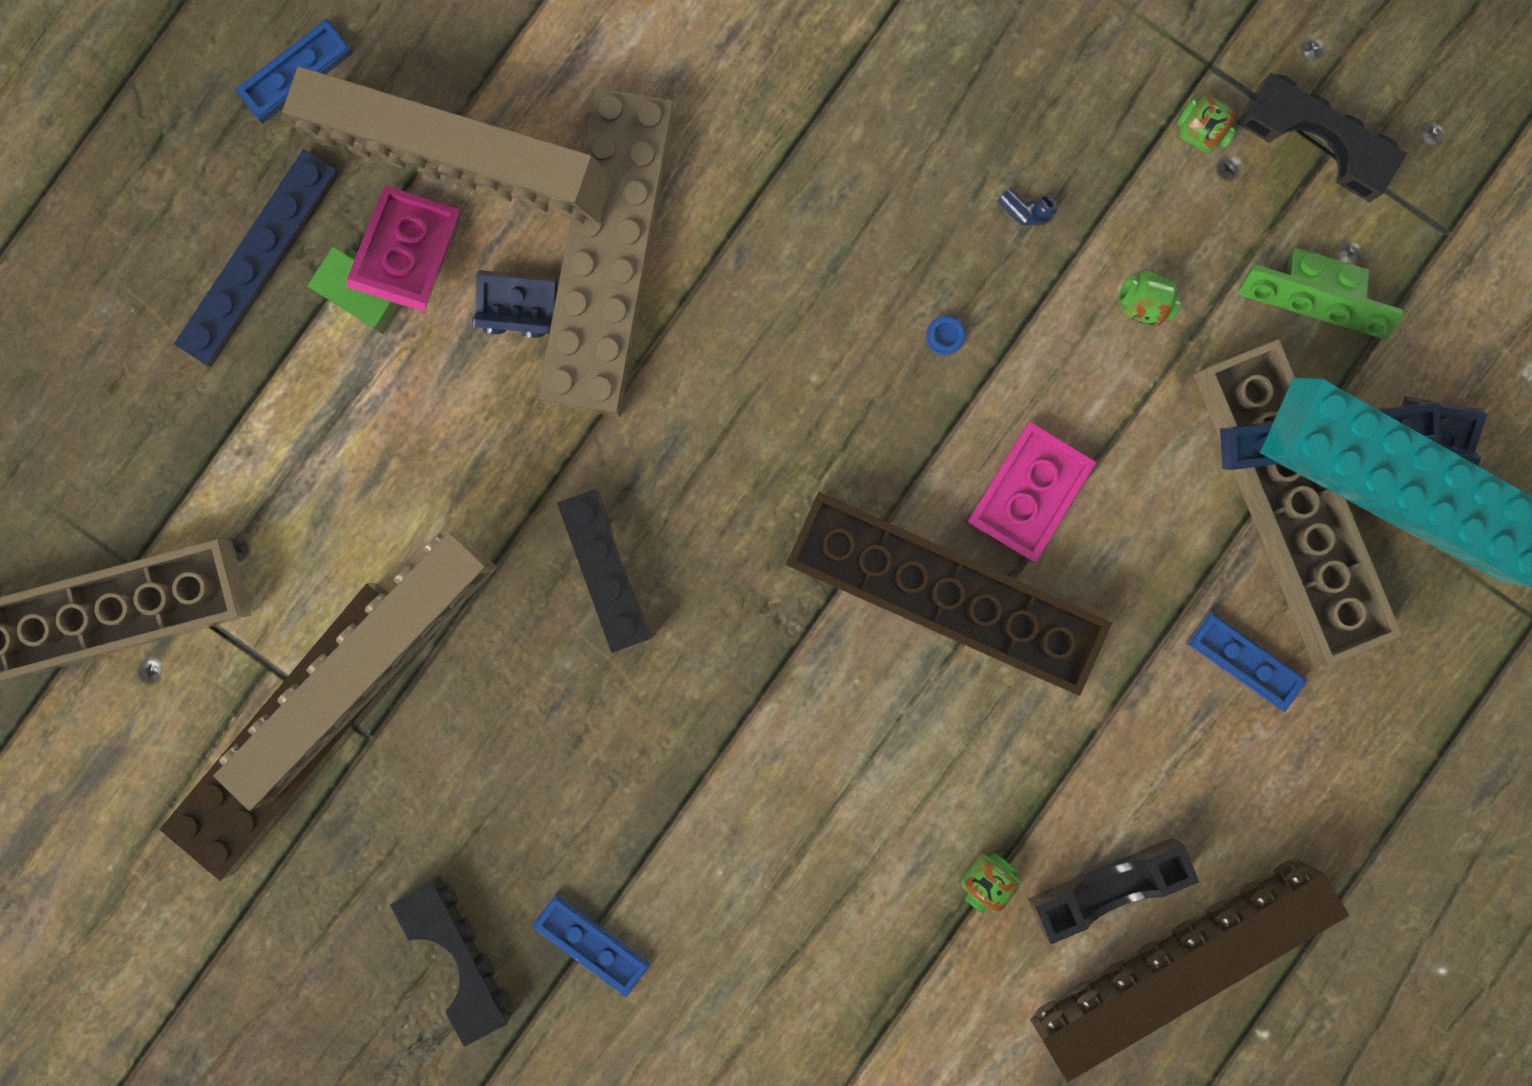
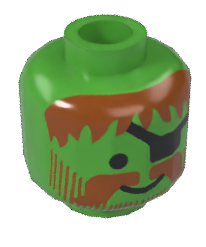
M1204 94L1199 99L1193 96L1176 122L1177 125L1181 126L1179 129L1180 138L1203 153L1214 151L1218 145L1225 149L1238 130L1237 127L1232 125L1236 118L1235 109L1211 94Z
M1147 269L1139 271L1136 275L1130 274L1124 281L1118 296V302L1122 304L1123 314L1127 318L1149 327L1160 326L1166 319L1172 320L1181 304V299L1177 297L1176 283L1172 279Z
M995 852L991 857L985 854L980 855L961 880L962 887L968 892L964 900L981 913H984L987 908L994 912H1001L1020 887V881L1016 877L1019 870Z

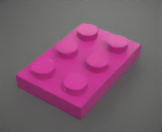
M384 185L347 277V288L425 312L459 221L460 209Z
M1029 421L1021 431L966 523L1031 563H1036L1097 462Z

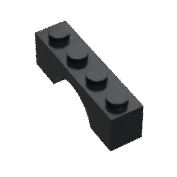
M1271 72L1259 84L1236 124L1268 143L1288 132L1304 131L1312 133L1323 139L1335 155L1338 170L1337 184L1369 203L1384 194L1407 155L1406 152L1398 148L1397 142L1390 137L1376 135L1364 128V123L1358 118L1351 115H1342L1330 108V103L1323 97L1309 95L1298 89L1297 84L1291 78L1280 74L1275 75Z
M593 489L558 502L557 505L611 653L651 639L652 636L642 608L623 566L613 535V529L599 491Z
M1172 837L1030 897L1028 900L1044 937L1052 945L1087 930L1099 917L1118 907L1147 898H1163L1200 881L1184 844Z
M438 876L398 897L390 906L408 940L435 942L444 947L454 958L459 970L460 983L454 1001L445 1012L463 1047L507 1025L512 1016L510 1010L513 1009V1004L507 991L503 987L499 989L492 977L495 974V970L490 958L485 952H479L474 942L476 932L472 923L467 917L462 919L456 907L458 898L453 887L448 882L444 883L441 877Z

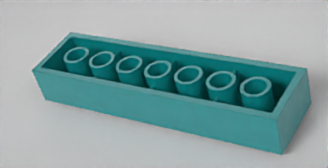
M1292 379L1260 451L1262 455L1499 582L1532 588V496L1324 379Z

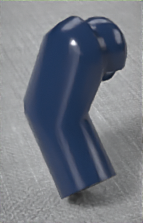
M1011 187L997 200L1016 222L1023 226L1044 225L1050 222L1057 212V204L1054 199L1044 196L1039 201L1025 202Z

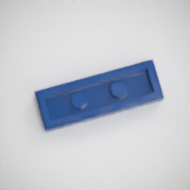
M326 18L238 86L235 91L261 123H264L284 107L298 66L327 74L354 52Z
M1212 612L1206 613L1185 643L1283 712L1287 711L1307 682V679Z
M557 893L532 925L533 929L624 997L629 995L651 964Z

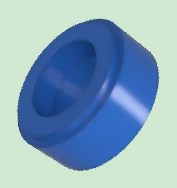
M939 316L930 323L926 330V343L929 349L937 355H952L965 342V328L960 320L953 316Z

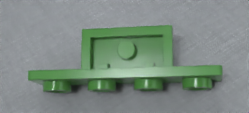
M1296 247L1293 248L1288 257L1286 274L1259 265H1252L1239 286L1238 294L1240 296L1381 339H1387L1403 318L1402 309L1367 299L1368 269Z

